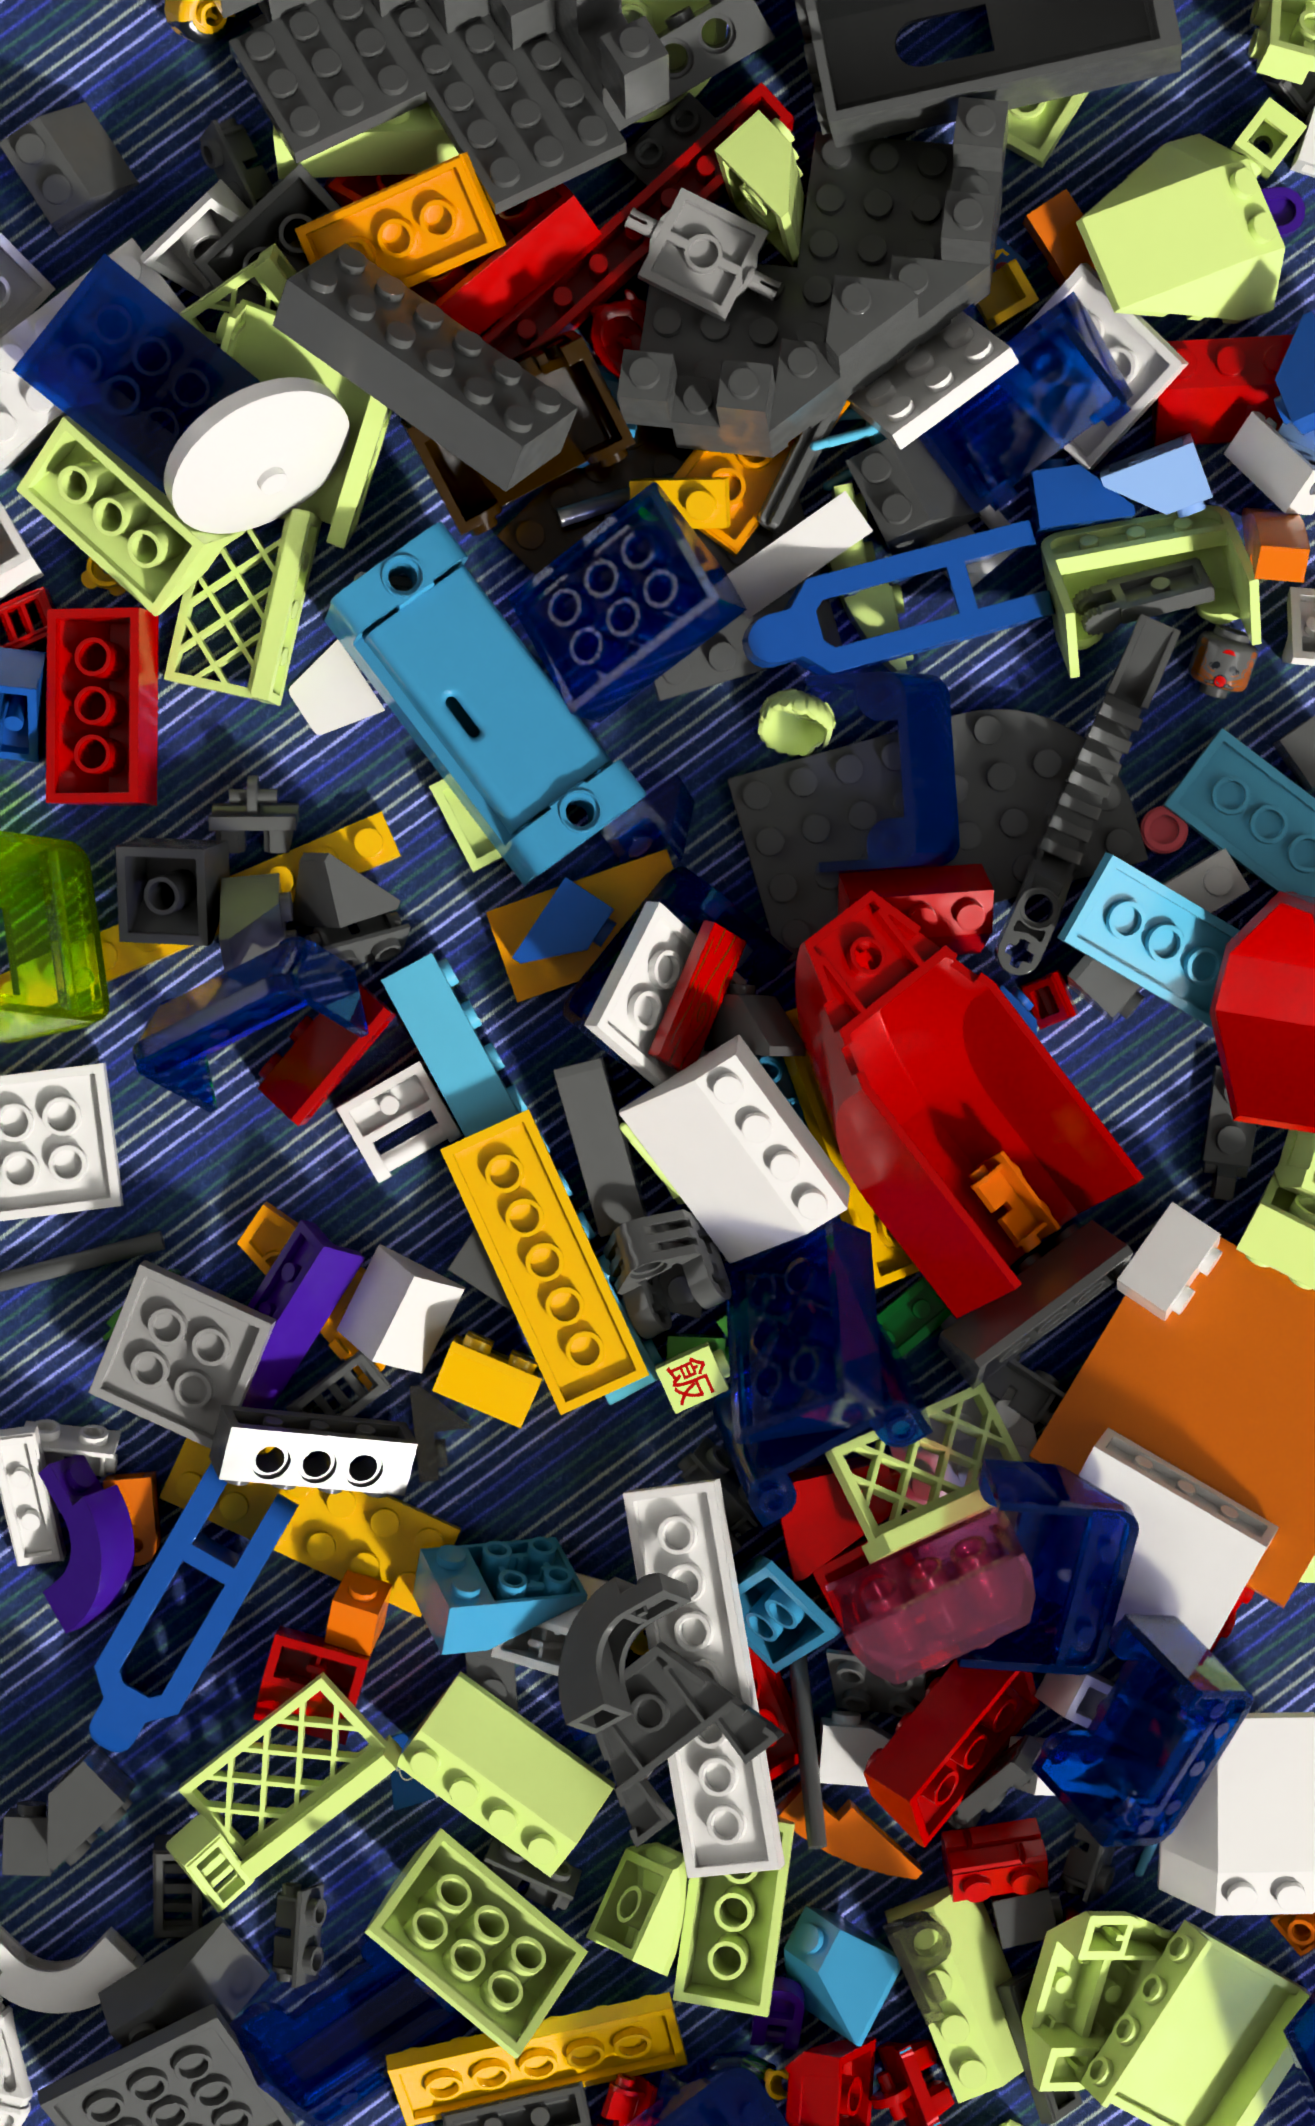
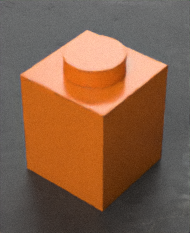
M347 1570L332 1599L324 1642L370 1657L385 1624L392 1584Z

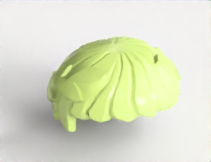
M790 688L778 691L767 697L759 711L758 734L760 739L765 742L767 748L775 749L780 754L786 753L791 757L797 755L808 757L813 753L815 747H819L822 743L823 747H827L833 729H835L836 720L827 702H823L820 698L810 693Z

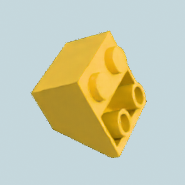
M468 1331L465 1337L456 1334L432 1391L521 1428L543 1379L540 1369L536 1368L538 1364L535 1358L512 1349L510 1356L492 1349L494 1345L493 1340L472 1331Z

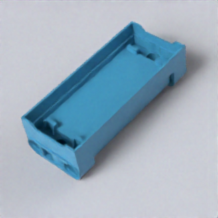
M440 521L335 595L330 601L331 605L324 622L525 886L645 797L647 793L621 759L613 763L464 566L468 559L467 554L442 521ZM404 573L411 579L413 588L408 591L396 590L391 586L389 578ZM577 805L582 807L588 815V824L585 826L573 825L566 816L567 806Z

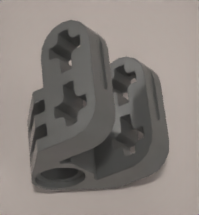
M681 1209L625 1222L613 1231L603 1249L605 1258L611 1260L609 1266L611 1276L617 1278L614 1284L617 1294L622 1295L632 1325L640 1336L645 1339H651L669 1330L672 1326L671 1314L659 1282L658 1274L670 1269L676 1263L682 1265L691 1293L704 1309H711L729 1300L732 1296L730 1282L718 1247L693 1213Z

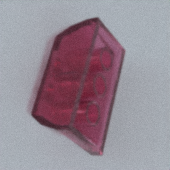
M1002 1504L825 1585L841 1630L852 1653L871 1673L895 1685L904 1683L929 1670L942 1668L951 1660L972 1650L987 1647L996 1639L1026 1626L1031 1621L1036 1598L1032 1567Z

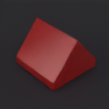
M1060 969L1021 986L1023 993L1034 1004L1031 1011L1037 1019L1040 1030L1078 1014Z

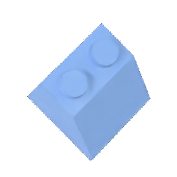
M1191 433L1100 467V478L1105 488L1166 515L1177 511L1179 518L1190 516L1206 508L1205 500L1213 498Z

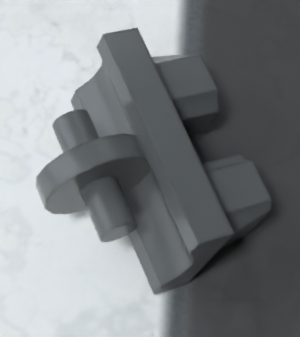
M248 775L247 789H229V803H213L212 813L208 816L209 831H215L217 840L229 842V853L245 852L247 847L246 831H264L265 852L288 853L290 852L293 833L297 828L300 817L299 803H278V789H260L259 776Z

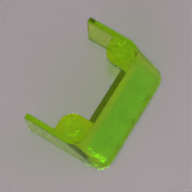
M0 831V908L3 913L13 995H0V1042L14 1043L90 1027L106 1017L110 1002L88 856L79 845L71 841Z

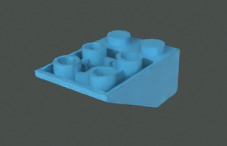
M535 1537L526 1540L503 1542L489 1541L480 1544L444 1545L420 1549L413 1589V1597L441 1655L490 1650L587 1601L588 1596L556 1537Z

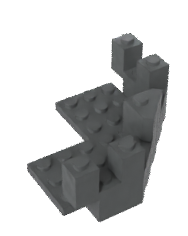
M213 0L223 18L258 4L268 21L267 24L228 42L233 58L296 164L428 102L459 155L468 152L489 205L496 215L627 153L626 141L610 117L609 112L619 109L625 120L670 99L669 53L645 16L630 23L627 22L622 14V0Z
M959 97L953 144L879 138L835 148L831 133L822 135V132L816 131L797 267L757 263V271L778 282H782L774 300L771 301V299L747 288L735 300L725 322L649 284L640 351L623 350L617 399L626 424L672 428L677 448L773 458L787 448L788 443L808 427L812 429L821 420L843 405V401L861 387L869 386L897 365L898 359L917 345L922 346L950 325L951 319L971 304L975 306L987 297L991 290L1002 205V177L1008 138L1009 101Z

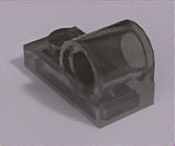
M926 1911L916 1912L884 1925V1931L927 2026L945 2018L939 2003L947 2000L946 1994L936 1973L926 1975L925 1971L944 1962L950 1954L952 1941L947 1928L938 1916ZM929 1928L938 1932V1939L931 1948L918 1949L914 1946V1938L921 1930Z

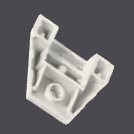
M1314 1712L1215 1714L1193 1765L1194 1774L1186 1792L1182 1791L1177 1801V1813L1170 1829L1164 1831L1160 1840L1158 1888L1215 1916L1315 1913Z

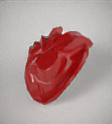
M629 289L624 290V300L599 303L590 310L593 316L591 339L594 350L603 365L618 379L620 378L623 350L640 351L646 301L639 299Z

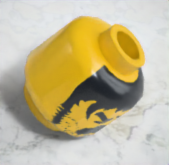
M165 0L164 11L168 24L174 32L194 43L208 45L218 42L229 33L234 24L235 14L223 18L213 0Z

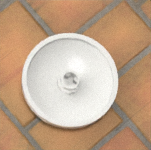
M300 377L276 378L243 388L205 411L188 427L177 441L170 453L164 471L163 482L166 496L184 523L196 530L207 533L227 534L241 532L272 522L292 511V508H297L331 477L342 460L348 445L350 434L348 416L333 392L325 385L311 379Z

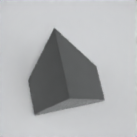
M303 853L299 862L291 926L341 928L396 910L401 901L330 853Z

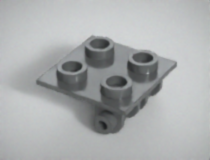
M904 1632L897 1633L890 1640L886 1655L827 1649L826 1655L836 1708L847 1709L855 1713L867 1711L888 1713L900 1718L908 1712H913L925 1698L927 1690L923 1661L917 1655L918 1646L915 1638Z

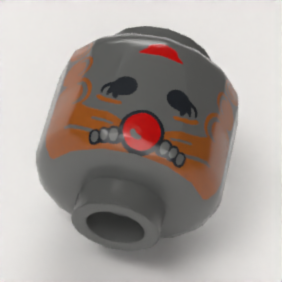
M1216 624L1213 630L1204 631L1199 635L1188 672L1192 678L1201 683L1199 687L1200 692L1212 697L1226 699L1228 691L1242 692L1248 686L1258 657V650L1250 643L1246 632Z

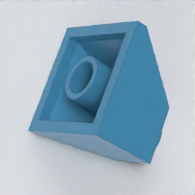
M805 1906L784 1947L786 1978L793 1979L803 1988L805 1994L804 2009L856 2046H862L906 1960L839 1914Z

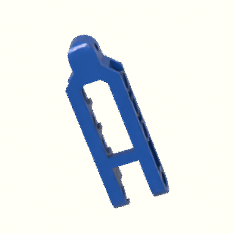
M1030 520L807 578L804 583L796 586L783 611L765 615L746 629L742 639L743 651L747 659L756 666L772 668L794 662L818 677L825 679L1053 616L1056 613L1049 590L978 609L966 565L988 560L1005 551L1036 545ZM934 571V573L947 572L958 614L838 647L824 641L816 614L823 600L844 595V598L850 597L862 590L889 583L891 586L907 578Z
M212 1463L209 1465L94 1665L103 1695V1700L89 1726L90 1736L95 1743L111 1752H123L128 1750L135 1742L146 1722L179 1714L299 1504L278 1493L242 1556L200 1533L227 1485V1482L218 1479ZM182 1561L223 1583L224 1587L166 1688L154 1691L148 1696L125 1682L128 1677L124 1664L147 1626L156 1606L171 1584L172 1578Z

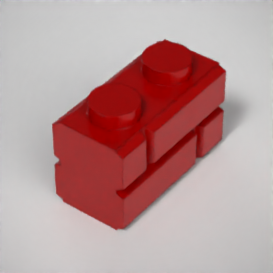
M1036 1818L941 1833L943 1867L953 1902L968 1900L976 1903L985 1901L991 1896L1010 1893L1028 1895L1038 1889L1048 1888L1047 1853L1041 1839Z

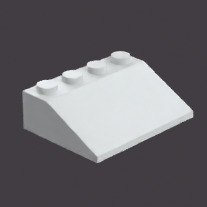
M740 1035L735 1036L619 1110V1115L730 1264L806 1235L848 1209L850 1186Z

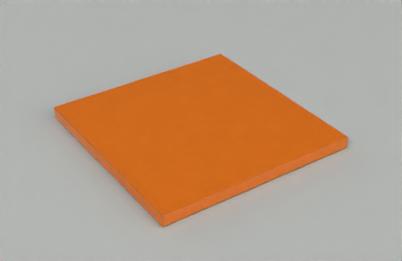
M1220 1237L1217 1249L1223 1252L1220 1259L1207 1276L1199 1272L1189 1286L1195 1293L1180 1315L1172 1311L1164 1322L1126 1295L1124 1296L1029 1454V1458L1074 1484L1094 1445L1109 1427L1277 1525L1279 1529L1260 1559L1246 1587L1284 1609L1315 1556V1290H1307L1295 1285L1287 1275L1271 1267L1255 1265L1246 1258L1244 1253L1236 1250V1245Z

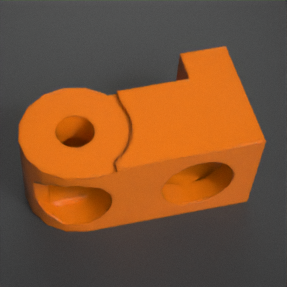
M156 1471L108 1475L103 1480V1489L117 1485L130 1515L134 1535L133 1566L145 1565L152 1560L161 1545Z

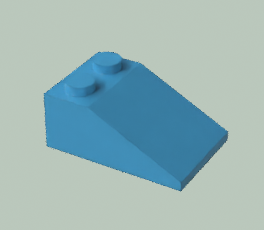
M759 1554L741 1566L736 1572L748 1646L775 1673L833 1639L842 1630L772 1560Z

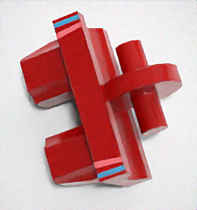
M918 2038L905 2043L887 2041L876 2047L885 2071L876 2075L881 2089L870 2097L873 2108H889L893 2121L904 2118L907 2126H941L938 2116L954 2105V2100L949 2087L944 2081L934 2080L926 2085L921 2071L936 2064L937 2056L932 2043L929 2040Z

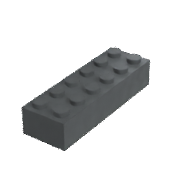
M345 243L286 281L272 326L505 492L561 452L578 407L561 396L556 389L547 386L527 372L519 363L509 359L483 341L478 334L469 331L449 317L441 308L431 304L405 286L400 279L391 276L371 262L360 251L353 249Z

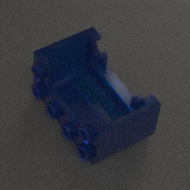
M1125 1614L1113 1627L1109 1648L1117 1658L1127 1660L1121 1667L1120 1676L1108 1696L1098 1705L1096 1715L1087 1730H1070L1050 1735L1044 1741L1041 1753L1031 1768L1101 1847L1150 1846L1165 1840L1172 1834L1249 1713L1254 1698L1252 1693L1178 1617L1170 1615Z

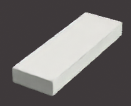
M37 1425L0 1429V1496L17 1566L64 1561L67 1554L56 1504L38 1474L47 1465Z

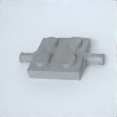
M682 187L671 209L659 221L633 207L630 216H628L625 222V227L650 238L649 253L637 278L725 322L735 300L747 288L773 301L782 282H778L756 270L758 254L769 231Z

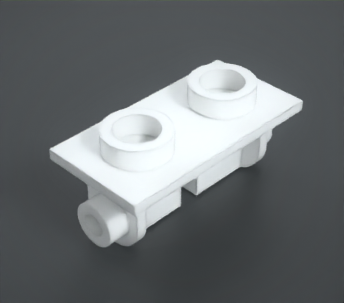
M49 1419L25 1422L24 1426H38L46 1465L62 1460L64 1456L84 1455L96 1476L105 1477L106 1473H116L118 1454H115L121 1437V1431L107 1430L100 1425H86L84 1427L61 1425Z

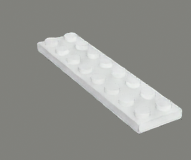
M720 1478L624 1492L623 1499L637 1581L648 1574L662 1573L686 1583L691 1602L656 1620L645 1628L649 1650L663 1642L759 1713ZM715 1723L667 1759L687 1879L779 1870L785 1865L766 1750L745 1764Z

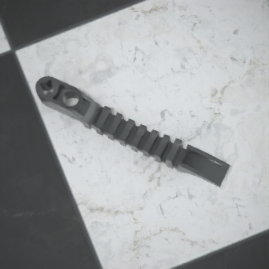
M1143 614L1139 615L1120 661L1105 688V697L1095 710V720L1085 733V743L1082 748H1079L1075 756V766L1073 770L1068 772L1065 782H1067L1065 789L1059 793L1055 802L1057 804L1055 812L1049 816L1045 825L1048 827L1045 835L1040 837L1038 841L1036 857L1029 862L1025 879L996 942L994 950L995 959L1006 972L1015 975L1028 974L1035 970L1040 963L1060 918L1074 877L1071 875L1075 866L1080 865L1084 854L1080 853L1082 846L1090 841L1093 834L1090 831L1093 821H1098L1102 809L1099 807L1102 800L1107 799L1112 787L1109 784L1112 777L1118 776L1122 765L1119 764L1122 754H1128L1132 742L1129 741L1132 732L1139 731L1143 720L1139 718L1142 710L1149 708L1181 633L1180 630ZM1035 894H1042L1050 903L1049 915L1040 922H1033L1028 919L1024 909L1028 898ZM1020 939L1026 941L1024 949L1030 953V957L1027 962L1019 960L1015 966L1010 965L1011 956L1005 953L1008 944L1017 945Z

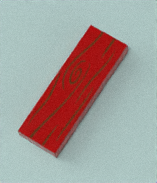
M703 921L648 1051L649 1055L678 1072L698 1060L747 943L745 940L715 922Z

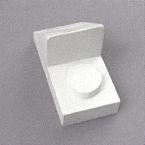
M1290 587L1287 597L1288 637L1282 655V662L1315 666V589Z

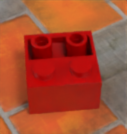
M280 1626L274 1636L253 1719L263 1720L322 1672L357 1707L371 1655L369 1657L325 1643V1638ZM321 1691L307 1700V1716L333 1718L334 1705ZM297 1708L291 1714L299 1715V1708ZM340 1712V1719H346ZM276 1725L282 1728L298 1732V1726L296 1725ZM305 1726V1734L332 1741V1729ZM339 1730V1744L346 1745L350 1731Z

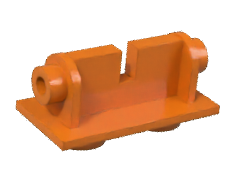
M1004 1151L979 1163L976 1166L977 1168L968 1175L973 1182L970 1187L975 1191L990 1213L996 1211L1002 1205L1008 1210L997 1222L1016 1248L1021 1246L1025 1253L1041 1243L1040 1239L1061 1228L1051 1215L1047 1204L1038 1198L1023 1178L1020 1168L1009 1159Z

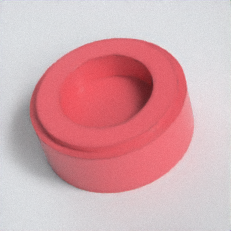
M1164 806L1148 811L1142 817L1139 824L1145 848L1156 854L1175 852L1183 846L1188 836V824Z

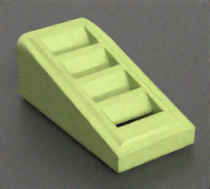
M203 1815L195 1816L166 1843L167 1850L218 1913L225 1909L255 1881H252L240 1868L241 1861L222 1834ZM232 1870H234L233 1873H231L223 1882H221V1883L213 1890V1888H214L221 1880H223Z

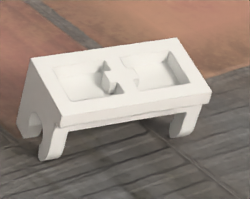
M1252 411L1224 452V455L1284 513L1312 515L1315 512V465L1306 460L1275 430L1276 422L1270 417L1265 420L1266 417L1260 412Z

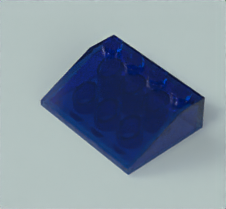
M105 253L12 369L165 495L163 481L166 463L182 434L199 416L222 399L243 388L261 382Z
M652 482L508 596L511 605L571 714L601 723L747 610L725 570L659 484Z
M834 1217L806 1235L731 1264L729 1262L724 1263L732 1290L731 1298L726 1301L734 1442L746 1444L842 1429L884 1413L870 1232Z

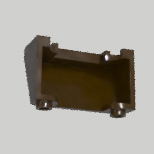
M574 330L561 333L512 359L544 384L556 389L561 396L576 405L578 409L561 452L508 491L502 490L406 420L401 419L400 422L461 535L470 531L472 536H477L492 529L498 524L495 516L502 511V506L586 462L591 464L600 462L602 468L611 466L628 456L626 448L636 443L584 338Z

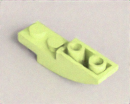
M853 483L833 486L831 492L832 500L846 491L868 522L864 497L862 494H854ZM861 539L827 563L828 572L876 560L872 541L864 542ZM889 583L862 590L850 597L838 596L847 617L862 640L900 630L897 614L905 613L900 585L890 586ZM910 655L884 662L883 664L894 675L904 674L907 670L906 661H911L914 657Z

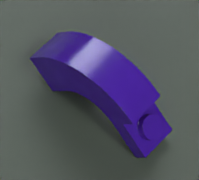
M74 1455L51 1463L38 1473L61 1512L70 1536L71 1553L68 1566L63 1575L43 1591L66 1634L101 1620L117 1606L127 1590L134 1565L133 1528L124 1498L117 1485L106 1489L102 1488L84 1455Z

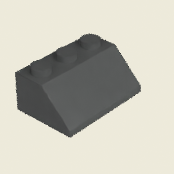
M300 163L193 264L215 289L257 260L262 251L275 243L298 273L310 264L295 232V228L340 209V206ZM253 277L238 288L237 303L239 304L242 299L265 307L267 293L255 277ZM231 293L225 296L223 300L230 302ZM272 301L271 310L277 311L278 308Z

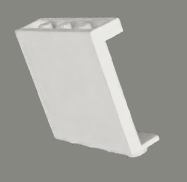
M1108 1427L1094 1445L1023 1581L1033 1586L1041 1596L1050 1600H1056L1075 1611L1083 1621L1098 1625L1117 1636L1125 1646L1134 1650H1140L1159 1661L1167 1671L1176 1675H1182L1192 1681L1207 1658L1209 1650L1279 1527Z

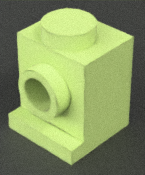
M1269 97L1235 141L1231 150L1248 158L1256 178L1260 175L1267 181L1305 131L1307 125ZM1257 140L1266 141L1269 144L1270 152L1264 154L1254 146V142Z

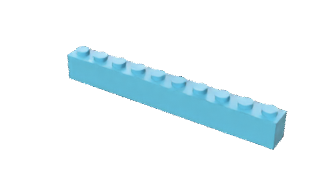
M430 953L381 980L465 1138L528 1110L515 1084L506 1088L498 1071L505 1068V1065L493 1043L490 1042L484 1046L475 1031L476 1028L482 1025V1022L470 1000L460 1003L452 986L460 982L446 957L438 961L435 954ZM541 1134V1136H542V1138H543V1141H544V1143H545V1145H546V1147H547V1149H548V1152L550 1153L551 1151H550V1149H549V1147H548V1145H547V1143H546V1141H545L543 1135ZM558 1169V1174L568 1196L573 1195V1191L561 1169ZM584 1212L578 1213V1218L588 1240L596 1237ZM603 1254L597 1257L598 1262L649 1372L648 1376L604 1395L609 1405H612L657 1381L659 1377L655 1370V1365L664 1360L652 1338L643 1342L639 1333L632 1325L624 1300H620L612 1285V1282L616 1281L617 1278L611 1276L609 1270L611 1262Z

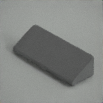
M582 2081L441 2113L444 2126H593Z

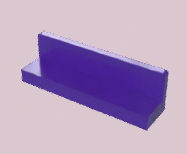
M300 1220L248 1304V1307L277 1321L242 1406L272 1409L364 1262V1257L359 1251L333 1245L316 1223Z

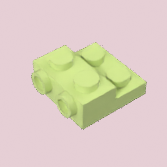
M1255 0L1250 24L1257 25L1259 28H1256L1252 35L1248 57L1257 59L1256 72L1275 79H1282L1302 85L1308 72H1315V0Z

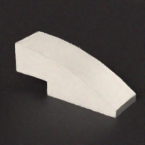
M844 491L721 578L720 581L745 617L749 619L870 534L873 530L847 492Z

